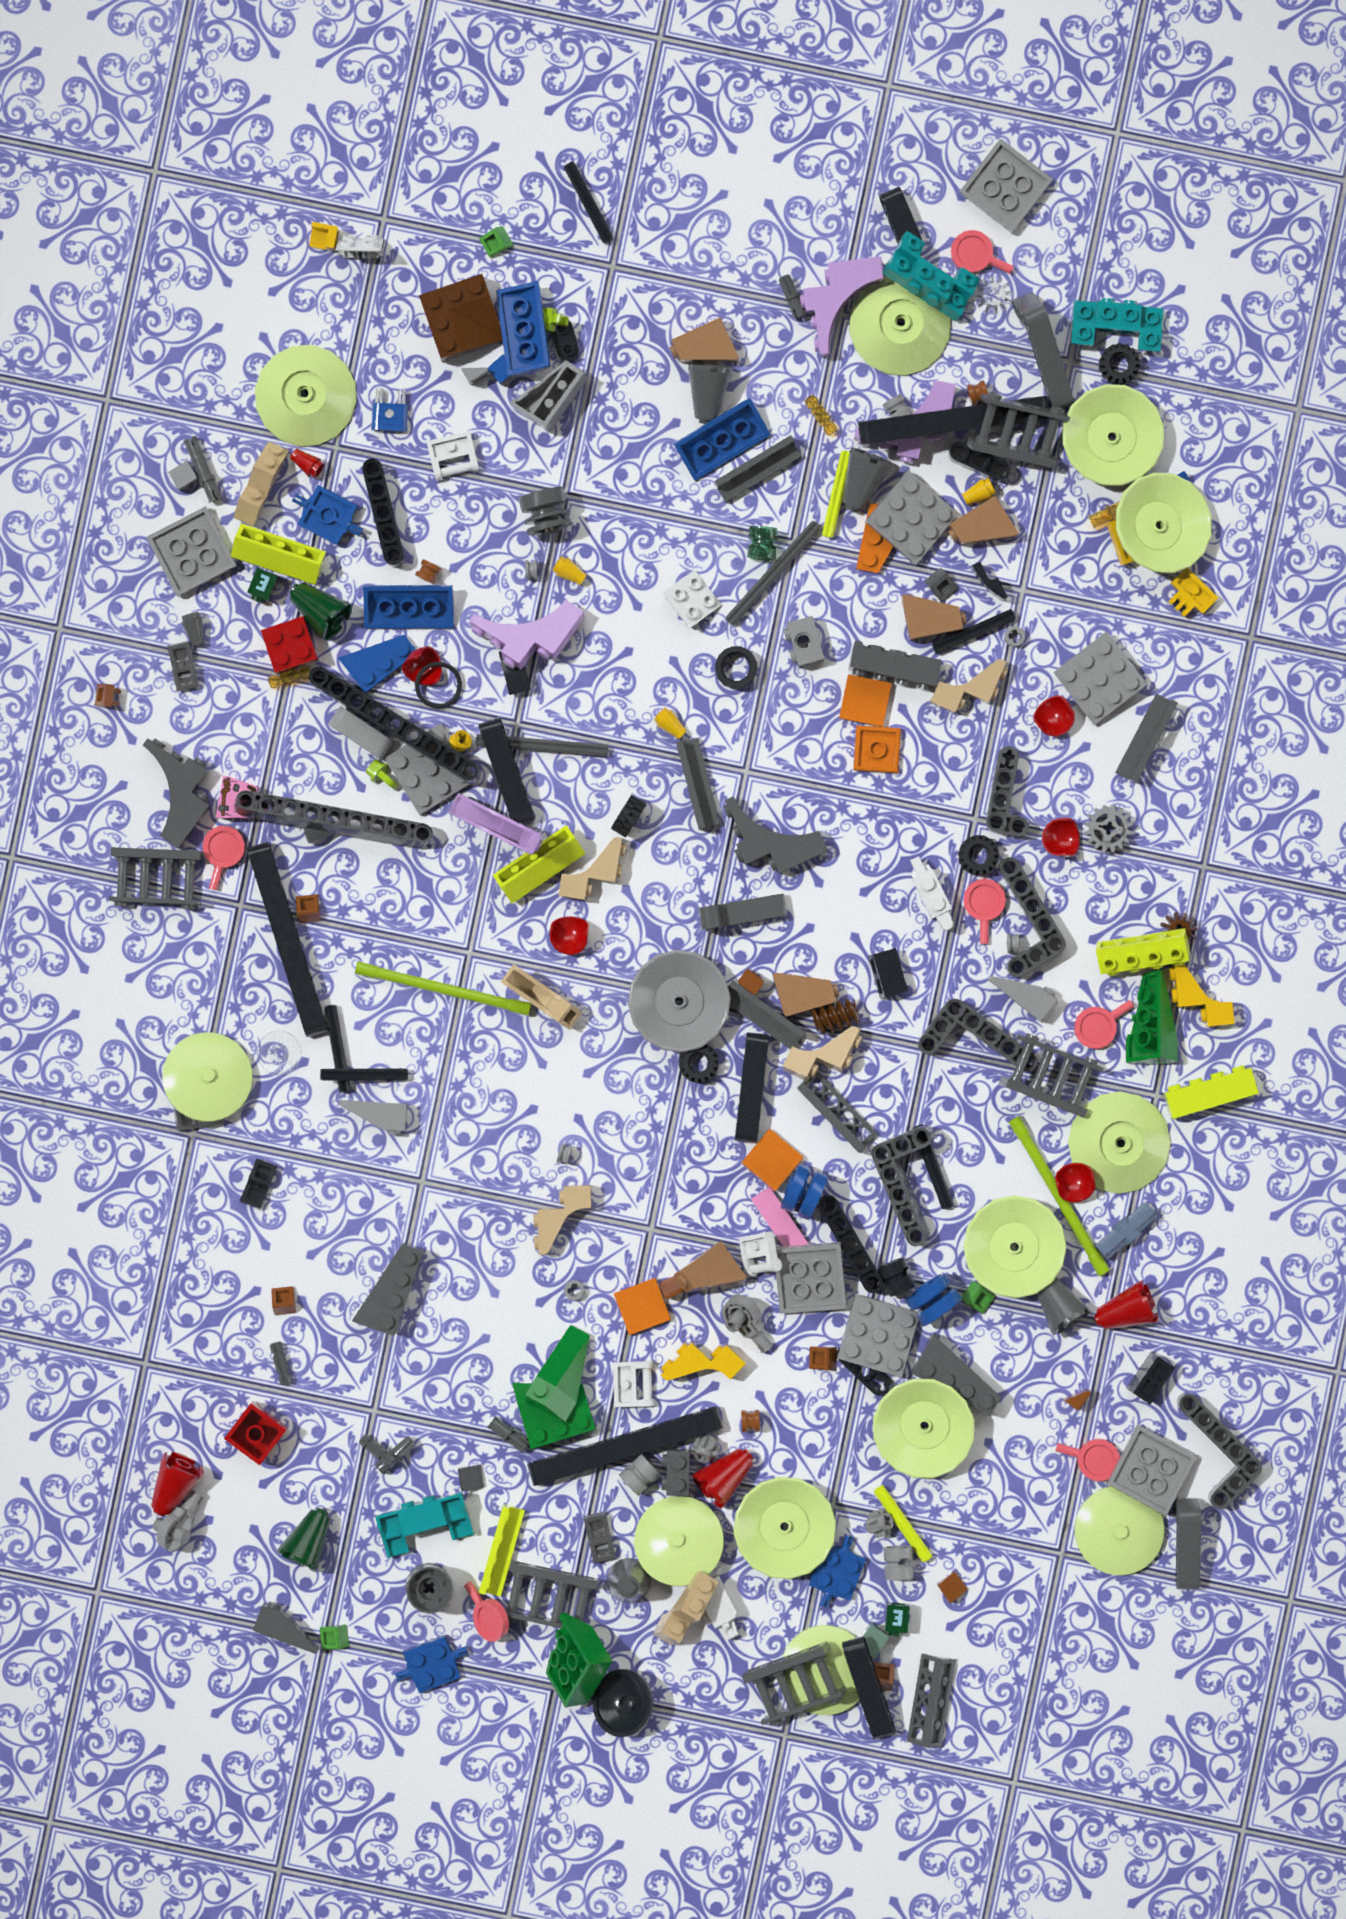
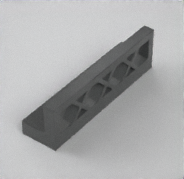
M792 435L714 481V485L725 503L802 457Z
M1157 693L1155 694L1115 771L1117 775L1133 783L1138 781L1178 702L1173 699L1168 700Z
M698 738L676 742L698 830L720 825Z
M733 980L728 986L731 997L730 1006L790 1050L792 1046L795 1047L805 1032Z
M817 1071L815 1076L822 1082V1092H812L806 1085L807 1081H803L796 1088L859 1153L877 1133ZM824 1085H825L831 1092H824ZM815 1094H822V1101ZM824 1094L834 1095L837 1098V1108H828L824 1104ZM840 1102H841L846 1108H840ZM831 1110H837V1117ZM840 1111H850L853 1114V1124H843L840 1121ZM855 1117L861 1124H855ZM846 1126L853 1127L852 1132ZM855 1127H865L871 1134L861 1143L855 1136Z
M921 1653L907 1742L927 1748L941 1747L956 1659ZM928 1660L935 1662L933 1672L930 1674L927 1670ZM928 1682L930 1693L926 1696L923 1687ZM924 1704L926 1715L922 1718L919 1711L920 1706ZM919 1726L923 1731L922 1740L915 1738L916 1729Z

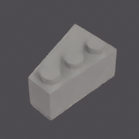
M564 361L544 376V379L533 387L528 388L516 400L513 399L509 402L513 409L548 433L553 429L588 379L584 372L568 361Z

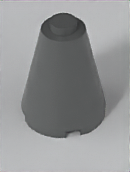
M690 362L688 370L694 418L699 419V423L706 424L719 415L733 373V367L714 363Z
M852 447L849 452L842 500L846 504L845 508L854 512H858V509L863 510L890 471L892 462L878 455L866 453L865 450Z
M1058 1277L1050 1285L1037 1293L1053 1336L1078 1323L1081 1315L1085 1318L1091 1312Z
M623 1558L616 1561L609 1569L606 1579L607 1588L610 1594L618 1601L634 1603L641 1600L648 1593L651 1586V1576L643 1569L638 1560Z

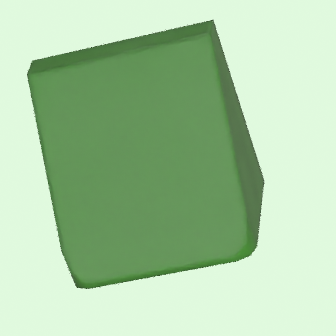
M503 226L495 227L479 238L489 258L513 246Z
M972 1281L961 1297L963 1301L983 1314L995 1298V1295L977 1282Z
M346 1624L319 1627L322 1650L342 1649L349 1646Z

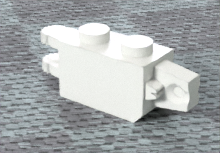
M918 856L910 860L915 870L910 873L912 876L911 880L930 919L935 917L941 929L950 930L954 923L948 911L952 907L933 868L931 869L929 864L923 866Z
M710 1574L709 1576L717 1580L718 1584L703 1615L708 1625L713 1624L714 1628H718L727 1641L738 1635L734 1622L737 1611L719 1574L714 1576Z

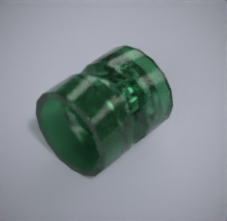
M749 526L748 539L751 541V544L748 545L747 558L775 560L776 547L773 543L777 541L778 528Z

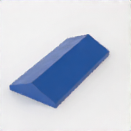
M539 281L496 290L507 376L534 375L551 367Z
M749 397L673 444L693 480L696 481L771 434Z
M363 585L364 628H454L453 585Z

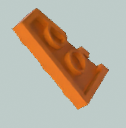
M869 503L866 519L877 507V504ZM865 523L856 570L878 574L893 546L867 523Z

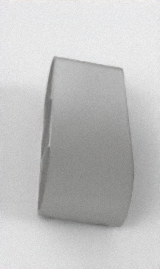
M342 706L338 708L328 723L335 730L380 760L384 758L394 743L391 739Z

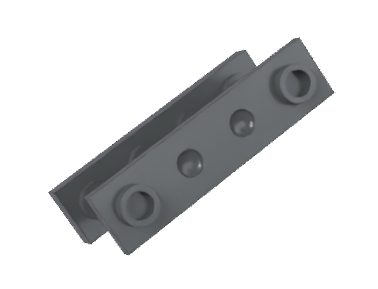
M989 392V395L981 393L980 398L988 403L981 431L976 438L969 436L966 445L974 451L1056 468L1058 460L1051 455L1052 452L1050 450L1059 419L1070 420L1064 409L1057 406H1051V409L1013 401L1002 398L1001 394ZM997 405L1007 407L1009 410L1001 438L997 442L989 441L988 435ZM1017 411L1029 412L1021 444H1018V447L1011 446L1009 439ZM1038 415L1051 417L1042 449H1039L1038 452L1031 450L1029 446Z
M111 847V856L116 857V861H118L117 897L109 896V901H114V906H128V902L181 904V909H195V905L201 904L200 900H193L194 865H197V860L203 859L202 851ZM130 857L139 858V862H141L139 898L126 897L127 862H130ZM152 858L161 859V863H163L162 899L148 898L149 868ZM175 859L183 860V864H185L184 900L171 899L172 864H174Z
M1027 1033L1026 1036L1018 1034L1016 1039L1024 1041L1025 1045L1013 1075H1010L1009 1079L1002 1076L999 1085L1085 1118L1087 1109L1081 1107L1082 1095L1092 1070L1103 1072L1104 1068L1098 1066V1061L1092 1058L1085 1057V1060L1042 1044L1038 1042L1039 1037ZM1037 1046L1044 1049L1045 1052L1033 1083L1030 1082L1029 1086L1021 1084L1023 1081L1021 1077L1033 1047ZM1053 1054H1057L1065 1059L1053 1090L1046 1094L1041 1092L1043 1088L1041 1084ZM1074 1061L1084 1065L1072 1099L1069 1098L1067 1102L1061 1099V1091Z
M511 1560L509 1571L513 1572L514 1580L508 1608L505 1609L508 1620L516 1622L517 1619L562 1628V1622L559 1620L560 1613H562L566 1589L571 1584L579 1586L578 1590H580L574 1617L583 1621L588 1593L592 1589H597L598 1578ZM526 1575L535 1577L534 1580L536 1581L529 1614L516 1611L523 1578H526ZM548 1580L557 1581L556 1585H558L551 1618L538 1616L544 1585Z
M827 1641L744 1672L742 1675L744 1683L752 1682L756 1684L768 1713L760 1721L762 1725L769 1723L770 1726L782 1722L784 1717L828 1701L830 1704H834L843 1699L842 1696L847 1692V1688L836 1689L824 1660L826 1653L830 1650ZM809 1660L816 1662L828 1693L816 1697L804 1668L805 1662ZM790 1667L793 1670L796 1669L808 1698L807 1701L796 1704L784 1675L785 1669ZM771 1674L773 1677H776L788 1708L777 1712L764 1683L765 1676Z

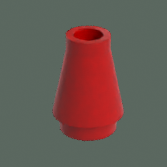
M298 448L290 456V460L308 477H318L324 468L321 458L303 452Z

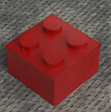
M303 616L260 630L275 674L319 661Z
M252 1401L224 1439L260 1466L289 1427L255 1401Z

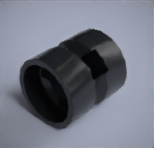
M904 1257L892 1260L877 1268L882 1280L887 1281L885 1287L890 1297L901 1294L916 1286L912 1275L906 1272L908 1266Z

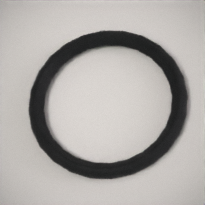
M432 662L425 665L415 679V691L422 703L432 708L440 709L450 706L457 700L462 689V681L458 671L445 662ZM436 666L449 669L457 679L455 695L449 701L442 704H434L427 701L422 696L419 687L420 679L424 672Z

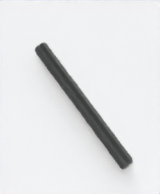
M815 521L809 523L728 613L725 619L729 624L735 625L820 531L821 527Z
M477 734L476 746L485 747L481 734ZM507 736L511 749L593 756L608 755L607 744Z

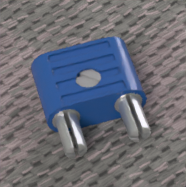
M376 388L375 403H372L371 430L407 432L408 405L405 404L406 390H402V404L401 389L398 390V403L393 404L383 403L384 389L380 388L379 403V388Z

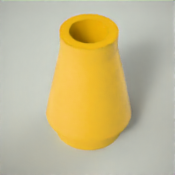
M989 477L986 479L982 478L966 492L962 493L966 504L970 505L992 498V495L996 494V490Z
M560 556L552 569L556 573L555 576L581 585L587 575L568 557L564 558L563 556Z
M666 707L653 719L657 723V727L671 734L677 740L687 731L671 709L668 710Z

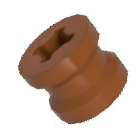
M984 380L979 381L976 385H966L971 406L977 405L978 402L986 403L980 398L981 393L988 395Z
M422 559V566L420 570L416 571L415 576L435 585V578L437 574L441 573L442 569Z
M759 1409L753 1412L741 1410L742 1432H747L748 1430L760 1432Z

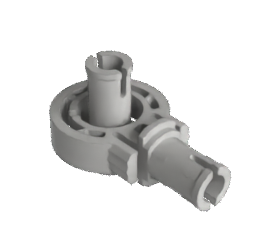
M740 1294L730 1297L722 1308L726 1328L730 1332L738 1331L743 1337L751 1338L761 1353L768 1351L773 1344L762 1331L765 1325L761 1321V1312L757 1304L750 1298Z
M191 1490L182 1507H176L174 1512L165 1517V1519L158 1517L154 1521L153 1529L158 1531L157 1543L160 1547L167 1551L175 1552L189 1541L192 1524L195 1520L194 1512L204 1498L202 1495Z

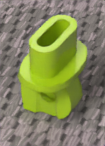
M375 759L365 771L371 777V782L375 783L383 780L395 791L399 785L386 775L389 765L386 763L382 764L378 759Z

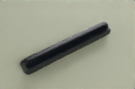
M575 162L567 163L564 166V170L599 237L604 244L612 241L613 235Z
M1012 609L1004 611L933 642L932 648L936 654H939L1016 619Z
M328 1005L324 1009L335 1069L347 1068L337 1006ZM337 1081L339 1092L343 1093L351 1090L350 1081Z
M320 1069V1080H408V1069Z
M924 1124L914 1126L912 1129L922 1126ZM925 1131L919 1132V1138L922 1141H928V1134ZM929 1144L920 1149L941 1208L948 1209L954 1206V1202L932 1144Z

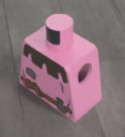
M223 775L216 817L251 818L239 815L234 809V803L239 792L243 790L259 792V787ZM246 799L239 801L244 807L251 805ZM262 804L261 806L265 811H268L270 804Z

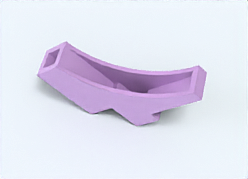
M881 256L827 263L828 269L824 270L826 283H830V285L803 289L804 295H800L801 307L806 308L808 314L815 313V316H812L813 330L817 329L818 338H814L815 351H819L821 357L830 356V341L835 321L849 300L863 289L879 282H885L884 275L882 274L884 269Z
M934 380L926 400L913 414L951 409L956 384ZM856 428L854 440H857L860 445L859 432ZM946 433L927 435V440L940 442V439H945ZM923 436L872 444L880 445V449L893 451V448H897L896 457L900 458V462L913 464V461H918ZM864 444L862 446L870 447L871 444Z
M565 600L556 610L532 622L500 624L474 614L470 619L471 631L480 638L484 636L491 640V645L499 650L503 648L501 654L504 659L503 662L513 669L516 667L521 670L536 649L537 653L543 658H551L555 661L584 621L585 616L583 610Z
M457 794L448 811L449 814L531 855L539 849L542 843V834L462 794Z

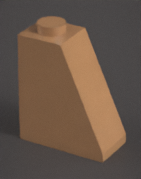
M720 317L671 339L672 346L669 347L674 359L679 358L681 363H735L739 361L737 352Z
M993 496L948 526L950 528L948 531L949 536L954 543L958 541L960 545L1014 538L1019 534L996 496Z
M908 594L901 596L909 641L963 630V625L966 624L964 611L960 612L958 606Z
M783 973L772 974L784 1017L837 1002L836 997L839 996L836 983L831 984L830 980Z
M722 1241L711 1246L674 1274L677 1284L686 1293L734 1285L747 1278Z

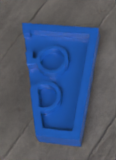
M401 635L338 657V659L366 694L401 667L415 648L405 635Z

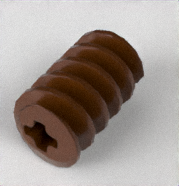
M848 998L845 999V1006L840 1001L836 1002V1008L832 1004H828L827 1011L823 1006H820L819 1014L814 1009H811L816 1031L818 1033V1030H820L823 1035L826 1034V1027L831 1032H834L836 1024L840 1030L843 1029V1022H846L849 1027L852 1026L853 1019L857 1024H860V1017L854 998L853 1003Z

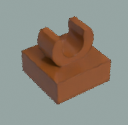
M97 683L94 706L112 707V705H120V702L113 700V694L121 693V690L114 688V685Z

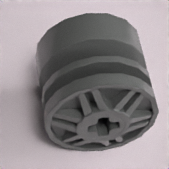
M563 486L535 491L518 498L522 513L533 514L532 517L524 521L525 525L535 524V526L526 529L528 536L549 535L572 525L571 518L561 519V517L570 513L569 509H558L559 505L566 502Z
M429 1562L419 1564L410 1571L406 1578L405 1589L407 1598L411 1605L422 1613L432 1614L440 1612L447 1607L452 1599L453 1585L447 1571L438 1564ZM427 1582L428 1584H430L431 1582H433L434 1584L432 1586L434 1590H427L425 1592L424 1583Z

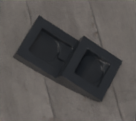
M980 561L971 566L979 582L992 595L1001 601L1008 598L999 578L990 581Z
M499 651L509 695L531 690L525 665L521 670L516 667L514 669L510 668L503 662L504 659L502 658L501 651Z
M256 1158L239 1202L261 1210L277 1166Z

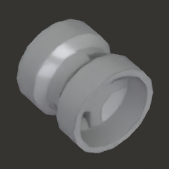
M902 394L893 397L882 405L885 411L889 412L890 417L912 414L910 408L905 406V399Z

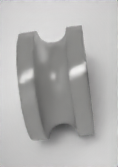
M525 560L526 580H529L531 577L537 580V560L533 562Z
M1017 626L1010 627L1005 633V642L1011 647L1021 645L1025 640L1024 631ZM1015 630L1018 635H1021V639H1017V643H1013V639H1009L1008 636L1012 634L1011 631Z
M1018 933L1014 936L1007 934V953L1011 951L1019 953Z
M561 1143L556 1162L563 1161L567 1165L572 1149L571 1145L566 1147L564 1143Z
M572 1280L565 1285L564 1293L568 1299L578 1300L584 1294V1287L579 1281ZM572 1284H577V1287L581 1289L576 1297H572V1293L568 1294L567 1291L568 1288H571Z

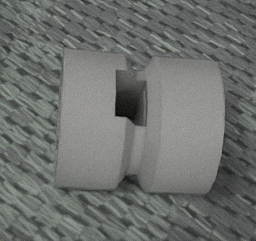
M640 1454L633 1461V1467L627 1466L619 1474L624 1483L637 1496L647 1489L648 1482L653 1483L661 1475L659 1470L643 1454Z
M895 1545L884 1547V1561L887 1562V1565L884 1567L885 1579H913V1565L910 1564V1561L913 1559L912 1546Z

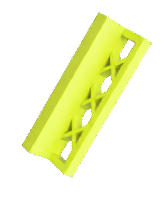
M503 1504L481 1582L480 1594L485 1595V1593L501 1597L525 1509Z

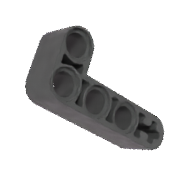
M1011 746L1002 748L997 755L985 826L993 833L1020 837L1028 831L1029 824L1024 817L1009 814L1019 759L1018 751ZM1007 751H1010V755L1014 756V759L1008 762V767H1012V770L999 768L1000 765H1005L1006 758L1002 757V754H1006ZM1002 772L1007 773L1010 777L1007 785H1003L998 781V776ZM998 794L1003 795L1006 799L1003 807H999L994 803V798ZM993 816L999 817L1002 821L999 829H994L990 825V820ZM1015 820L1021 821L1024 825L1021 833H1016L1012 829V824Z
M784 893L698 908L702 930L787 915Z
M1175 1498L1176 1589H1199L1201 1558L1200 1505L1198 1498Z

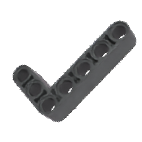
M1033 292L1012 299L1015 314L1026 328L1050 407L1057 406L1064 409L1074 403V398L1044 305Z
M1007 857L1000 861L999 872L1040 939L1036 944L1008 960L1006 964L1007 973L1013 977H1020L1064 951L1066 941L1020 863L1013 857ZM1006 861H1011L1015 865V870L1011 874L1006 873L1003 869ZM1018 880L1026 883L1027 887L1023 893L1015 890V883ZM1030 899L1035 900L1038 904L1035 912L1027 910L1026 903ZM1042 918L1049 922L1047 931H1041L1038 928V922ZM1052 938H1058L1061 942L1060 948L1056 951L1052 950L1049 946ZM1034 949H1038L1042 954L1041 960L1038 962H1034L1030 958V953ZM1016 960L1020 961L1023 966L1022 971L1017 974L1011 970V964Z
M956 998L945 1002L917 1042L918 1049L922 1053L933 1054L957 1023L1015 1066L1024 1047L970 1006ZM952 1002H957L960 1005V1012L956 1015L951 1014L948 1010L949 1004ZM971 1015L978 1018V1025L974 1028H970L966 1023L967 1018ZM939 1020H944L947 1023V1029L943 1033H939L935 1029V1024ZM989 1028L996 1031V1038L993 1041H987L984 1036L985 1031ZM926 1038H931L934 1042V1047L929 1051L924 1050L922 1047V1042ZM1006 1042H1012L1014 1045V1051L1009 1055L1005 1054L1002 1049ZM1032 1052L1030 1054L1032 1064L1030 1067L1025 1068L1024 1071H1031L1037 1065V1058Z
M922 1125L884 1140L874 1146L871 1152L872 1159L907 1242L915 1247L926 1242L930 1232L899 1157L922 1149L935 1140V1130L929 1125ZM920 1131H925L928 1134V1141L925 1142L919 1138ZM900 1139H904L907 1141V1150L900 1148ZM880 1147H884L888 1151L887 1158L880 1156ZM888 1168H893L896 1171V1178L888 1176ZM899 1188L905 1192L904 1199L897 1197L896 1189ZM905 1209H909L914 1213L912 1220L906 1218L904 1214ZM914 1230H919L922 1233V1240L914 1238Z
M1188 1392L1182 1393L1177 1398L1178 1408L1235 1465L1208 1494V1500L1213 1507L1225 1509L1260 1475L1262 1464L1197 1397ZM1188 1397L1192 1398L1193 1406L1189 1409H1184L1182 1406L1183 1400ZM1203 1413L1208 1414V1423L1204 1425L1199 1424L1198 1417ZM1223 1429L1225 1432L1224 1438L1219 1441L1215 1440V1431ZM1234 1445H1239L1241 1449L1237 1456L1230 1455V1448ZM1249 1461L1256 1462V1469L1253 1472L1246 1471L1245 1467ZM1233 1477H1239L1241 1480L1237 1488L1230 1487V1480ZM1220 1492L1224 1493V1501L1216 1504L1214 1496Z

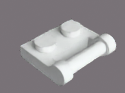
M470 431L426 441L436 481L442 480V477L470 470H473V472L479 471ZM469 455V462L445 468L439 467V462Z
M773 1231L739 1238L744 1272L748 1277L756 1276L761 1272H778L781 1270L782 1262L777 1258ZM766 1256L767 1262L754 1263L753 1258Z
M653 1361L613 1362L614 1407L655 1406V1399L652 1398L651 1368H654ZM642 1368L643 1399H637L636 1369Z

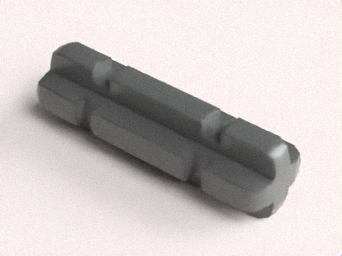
M280 1341L271 1343L269 1347L271 1353L274 1354L273 1361L276 1372L279 1374L280 1385L290 1384L292 1378L290 1373L288 1374L289 1368L285 1354L282 1353V1343Z
M367 1434L363 1435L359 1440V1444L362 1447L366 1448L368 1452L388 1468H391L396 1463V1458Z

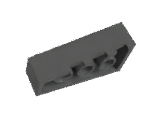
M854 641L848 670H852V675L865 677V674L874 675L875 680L887 682V678L895 679L896 684L909 686V683L918 684V689L931 691V687L936 688L942 660L917 654L907 655L906 652L889 649L888 651L882 646L874 644L865 646L862 645L863 642Z
M402 1243L354 1316L352 1322L392 1336L395 1335L424 1249Z
M931 1333L911 1373L921 1379H934L953 1387L967 1401L968 1405L991 1417L1001 1396L940 1339Z

